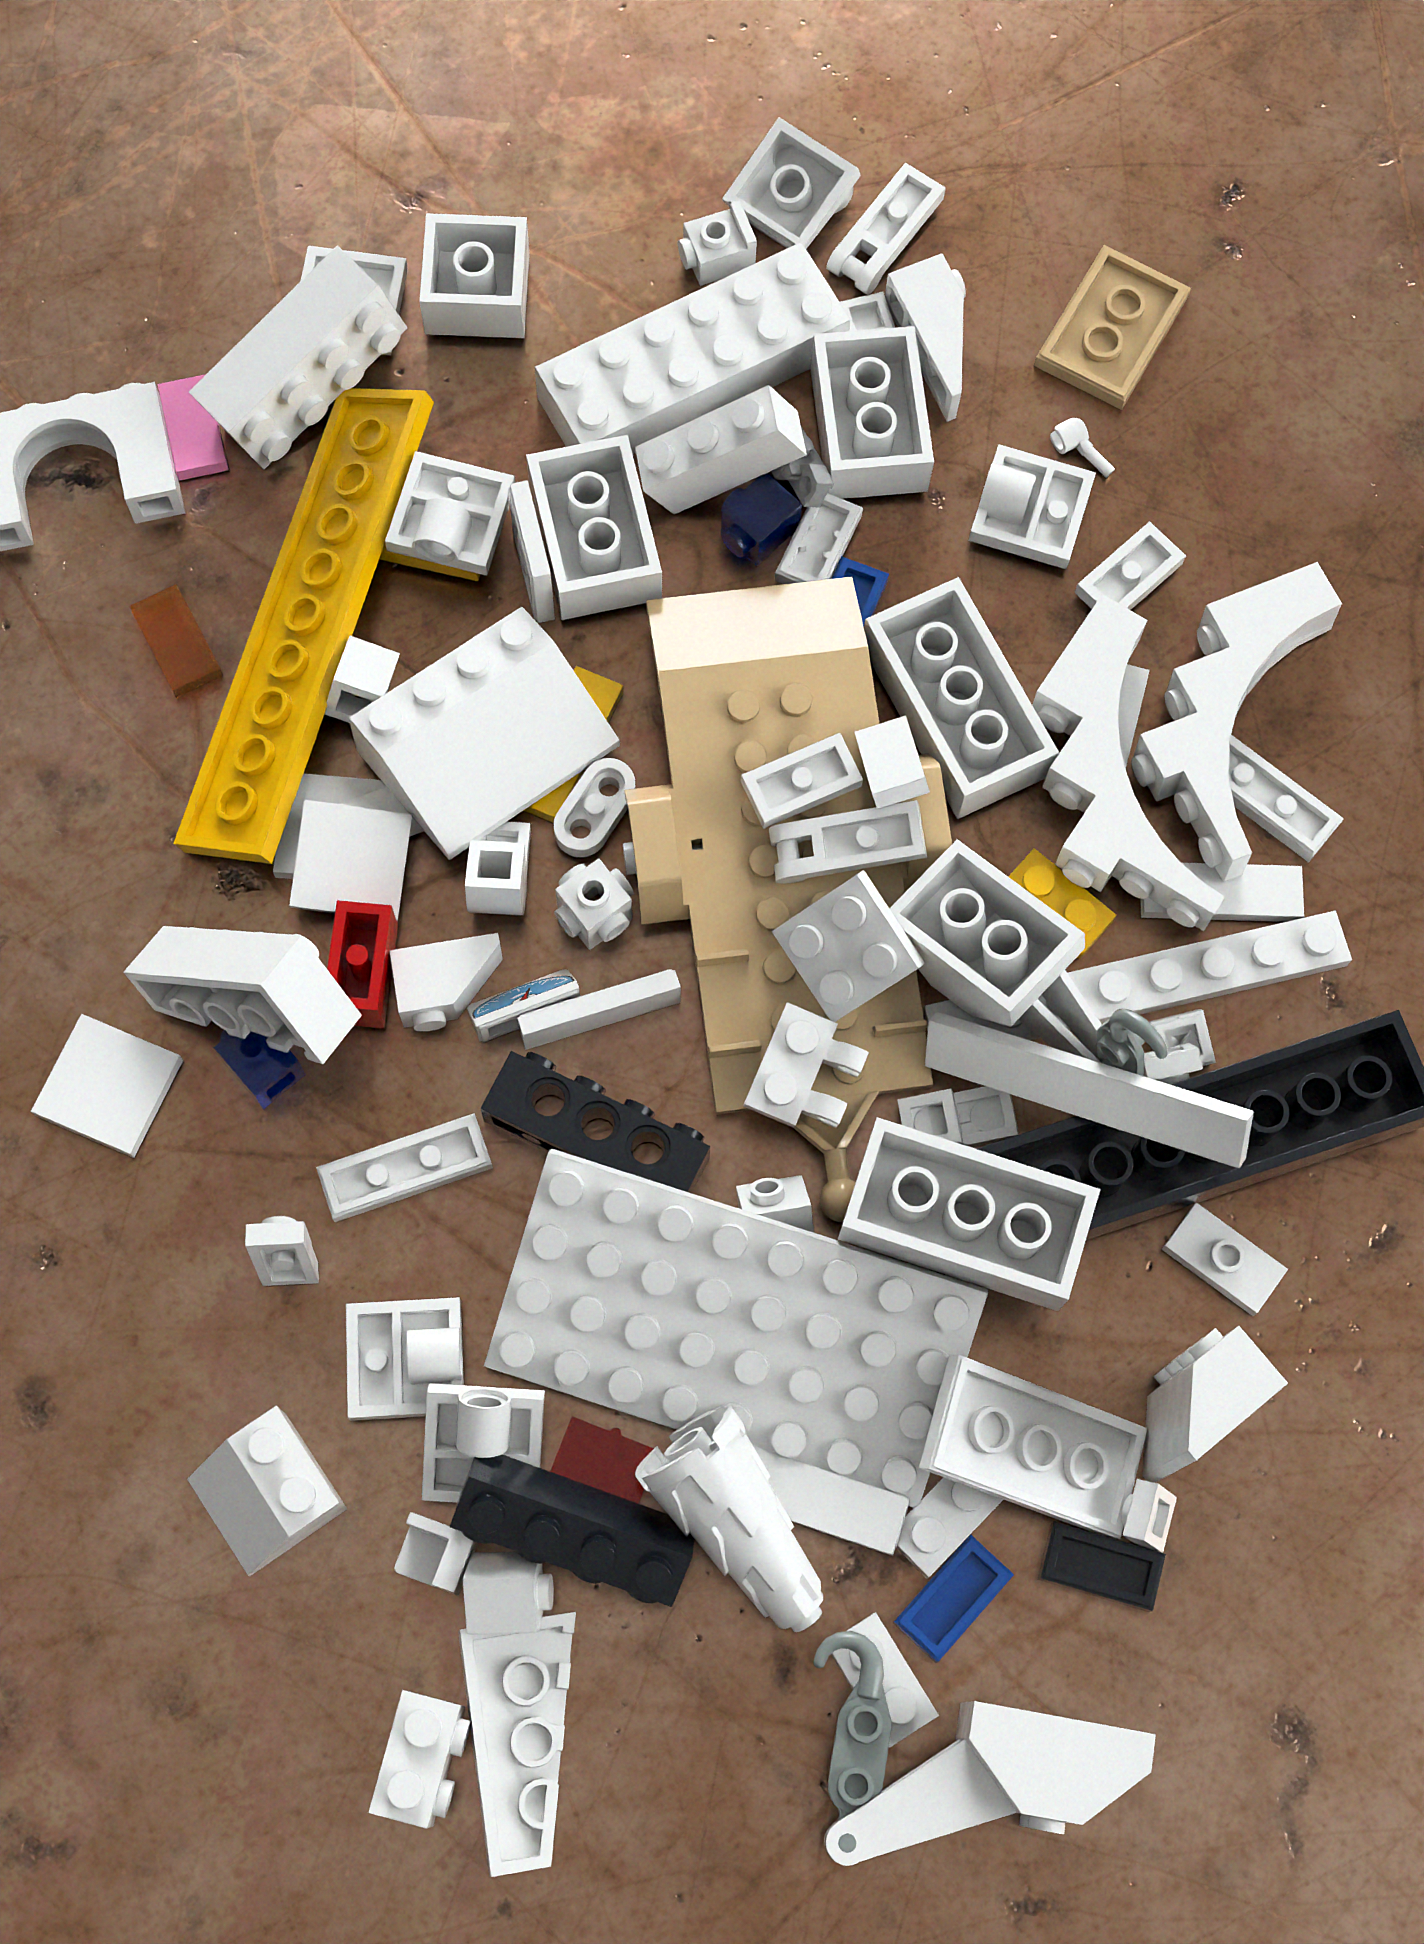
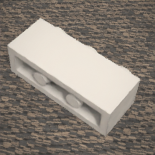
M769 385L635 447L643 491L673 514L679 513L807 455L798 411Z

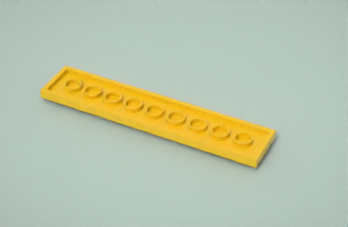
M351 388L344 390L336 398L173 844L184 853L272 864L328 706L326 702L349 636L353 635L415 451L418 450L434 405V401L425 390Z

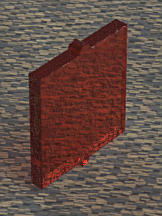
M572 1416L550 1472L639 1504L644 1488L636 1478L635 1471L642 1460L654 1448L621 1436L619 1428H613L611 1431H608Z

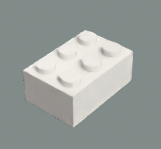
M915 326L814 334L810 369L822 461L826 465L834 484L828 493L838 498L846 499L928 492L934 457Z
M628 435L526 455L529 486L561 620L646 603V600L661 599L662 570Z

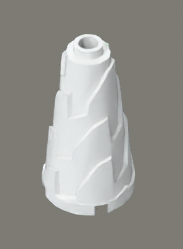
M725 1406L710 1410L668 1436L673 1443L666 1449L664 1455L656 1446L639 1464L635 1471V1476L644 1490L651 1493L687 1537L691 1534L722 1574L726 1576L729 1573L765 1618L770 1616L778 1628L787 1629L791 1627L794 1632H800L815 1623L822 1614V1610L819 1607L823 1601L821 1581L791 1530L794 1528V1525L767 1481L771 1476L747 1437L743 1422L732 1407L729 1406L727 1410Z

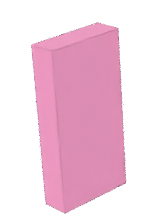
M205 375L158 384L175 471L179 481L229 470L219 424L189 393Z

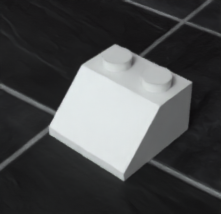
M277 1406L227 1438L187 1479L248 1576L253 1575L347 1510V1507L288 1416Z

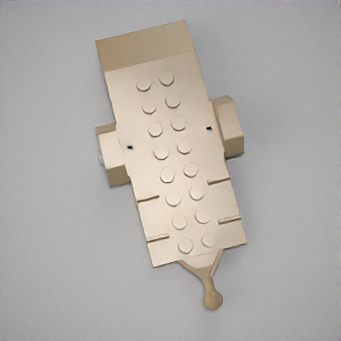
M852 577L646 600L672 784L624 790L632 834V842L623 843L626 874H637L642 925L690 919L716 1115L751 1110L743 1105L787 1002L830 1020L772 931L863 870L890 908L952 845L940 764L929 753L920 754L918 756L930 792L899 803L918 801L927 858L811 877L795 883H776L774 865L779 863L777 847L771 846L769 828L771 826L876 807L855 736L856 731L880 723L869 649ZM841 733L863 778L862 786L763 829L743 788L741 775ZM812 840L798 843L800 858L814 856ZM916 970L835 1022L838 1025L832 1037L833 1040L845 1042L869 1052L858 1077L846 1074L824 1063L821 1064L811 1090L830 1095L848 1103L837 1128L802 1113L794 1127L796 1131L824 1153L828 1183L821 1190L820 1206L828 1218L837 1222L844 1221L856 1183L850 1179L846 1148L878 1094L931 1088L933 1086L931 1068L925 1067L927 1046L925 1031L928 1024L927 1020L923 1019Z

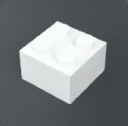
M426 213L419 300L425 334L524 338L530 254L527 217Z

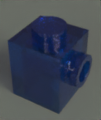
M768 473L763 474L745 490L741 487L734 490L724 501L721 508L722 540L736 556L743 557L745 555L752 563L758 566L796 531L800 523L802 503Z
M224 1030L219 1038L221 1042L213 1047L222 1062L263 1110L306 1075L299 1060L290 1050L286 1053L270 1048L266 1042L268 1037L252 1031L245 1039L229 1035Z

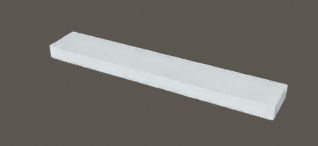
M938 1011L929 1019L925 1067L1236 1168H1240L1246 1159L1254 1114L1252 1110Z

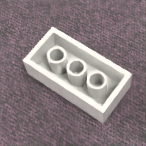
M337 245L189 393L265 469L272 461L281 459L289 451L292 441L308 426L319 422L326 414L328 406L344 390L354 387L362 379L364 371L381 354L388 353L397 345L401 334L407 329V326L379 285Z
M959 577L865 619L864 631L869 649L870 663L900 717L906 716L913 740L920 753H929L939 762L945 798L957 819L1046 778L1049 768L1059 755V751Z
M877 1117L838 1240L1059 1311L1069 1300L1100 1189Z

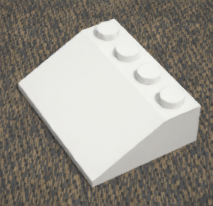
M523 607L515 610L349 717L357 752L404 808L412 814L415 821L449 860L467 849L470 840L479 841L585 770L593 762L620 746L619 738L555 642Z

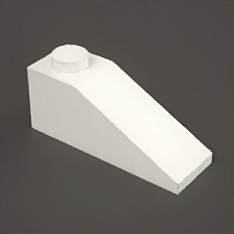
M941 253L888 273L885 299L897 327L915 326L921 373L946 421H950L956 418L962 393L963 303L966 290L960 273L956 269H950L944 255Z

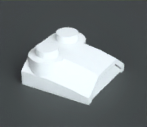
M778 117L722 200L729 207L730 203L740 200L750 225L785 248L802 242L807 249L832 215L848 205L853 195V186L861 175L856 166Z

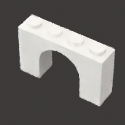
M155 382L146 384L129 383L116 390L96 394L79 393L66 400L46 404L29 403L16 410L0 413V551L34 545L25 498L28 476L41 458L55 449L68 445L83 444L95 446L105 450L117 460L124 498L135 524L185 514L161 398Z

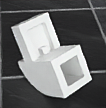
M506 822L479 841L470 840L465 879L468 912L506 915L524 914L531 839L530 823Z

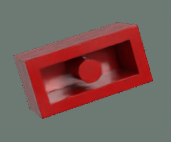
M337 900L327 970L362 1015L354 1026L384 1029L392 975L389 950H395L398 930L392 905Z

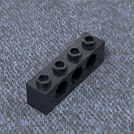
M513 1051L510 1052L480 1108L484 1122L543 1151L549 1152L551 1149H555L693 1193L710 1158V1146L703 1143L705 1137L700 1132L682 1123H675L673 1128L653 1119L655 1116L654 1111L637 1101L626 1099L624 1104L604 1095L606 1090L603 1086L587 1077L577 1075L575 1080L567 1078L555 1072L557 1066L539 1054L527 1052L524 1057ZM545 1095H556L564 1101L561 1111L552 1116L539 1114L535 1111L534 1106L537 1100ZM595 1118L606 1119L614 1127L613 1132L602 1140H594L587 1137L583 1129L590 1120ZM643 1142L656 1143L664 1152L661 1159L652 1164H643L637 1161L632 1153L635 1147Z

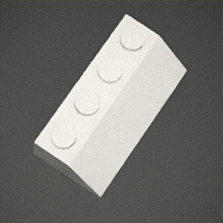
M1237 1326L1225 1336H1222L1216 1328L1213 1329L1204 1338H1201L1153 1376L1160 1386L1147 1396L1146 1428L1148 1429L1144 1444V1479L1155 1483L1197 1461L1288 1384L1240 1326Z

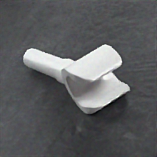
M1070 418L1055 426V431L1050 434V439L1060 454H1065L1077 448L1080 454L1092 463L1106 478L1115 470L1088 440V431L1081 419Z

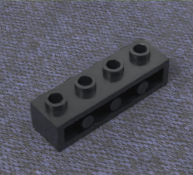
M503 1454L490 1458L474 1457L450 1524V1528L461 1531L464 1536L474 1542L482 1544L492 1542L517 1551L522 1558L538 1564L547 1562L572 1571L576 1577L585 1582L594 1584L603 1582L627 1591L633 1598L641 1602H659L670 1607L674 1604L692 1560L695 1540L691 1534L686 1537L666 1513Z

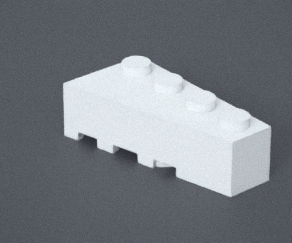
M163 926L123 972L155 1011L205 1027L212 1020L216 1025L226 1030L229 1035L245 1039L252 1031L268 1037L266 1042L270 1048L286 1053L293 1045H296L306 1050L304 1054L308 1060L320 1064L325 1063L362 1016L318 958L319 951L310 940L298 934Z

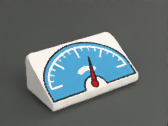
M564 969L472 1003L467 1007L479 1041L486 1042L519 1029L517 1020L519 1015L580 997V991L575 978L569 970Z

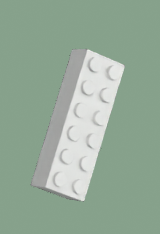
M800 242L535 366L537 398L566 447L628 435L631 451L634 454L636 453L635 447L729 404L744 395H748L767 385L774 387L809 370L813 335L849 331L851 319L806 248Z

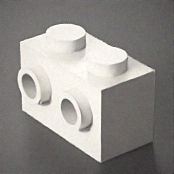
M402 1690L368 1813L423 1828L433 1827L436 1816L446 1817L455 1785L454 1781L446 1779L453 1755L462 1757L471 1726L470 1720L463 1719L466 1706Z

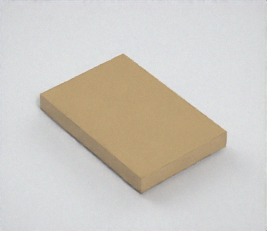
M1103 245L1036 356L1034 366L1122 410L1186 302L1191 288Z

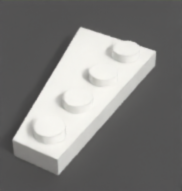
M576 1612L542 1617L537 1633L467 1634V1629L458 1631L468 1714L471 1721L470 1730L489 1877L551 1867L559 1790L558 1776L560 1756L563 1750L564 1715L567 1689H569L570 1654Z

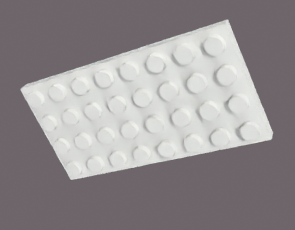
M551 1149L547 1154L484 1367L676 1430L710 1410L725 1406L728 1410L729 1406H731L743 1422L745 1433L753 1446L910 1498L909 1506L914 1508L916 1505H920L930 1472L920 1469L919 1465L949 1355L968 1357L988 1295V1289Z

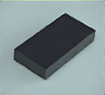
M1052 1522L1038 1580L1152 1612L1166 1554Z

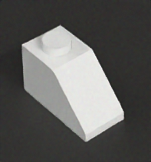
M498 933L389 950L398 1012L404 1028L413 1026L416 1031H432L444 1027L448 1020L459 1018L503 960Z

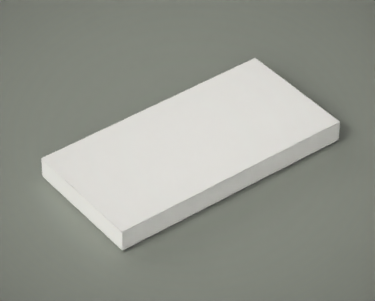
M949 1355L919 1468L1090 1532L1121 1540L1124 1528L1121 1520L1122 1508L1127 1496L1132 1494L1148 1428L967 1357Z

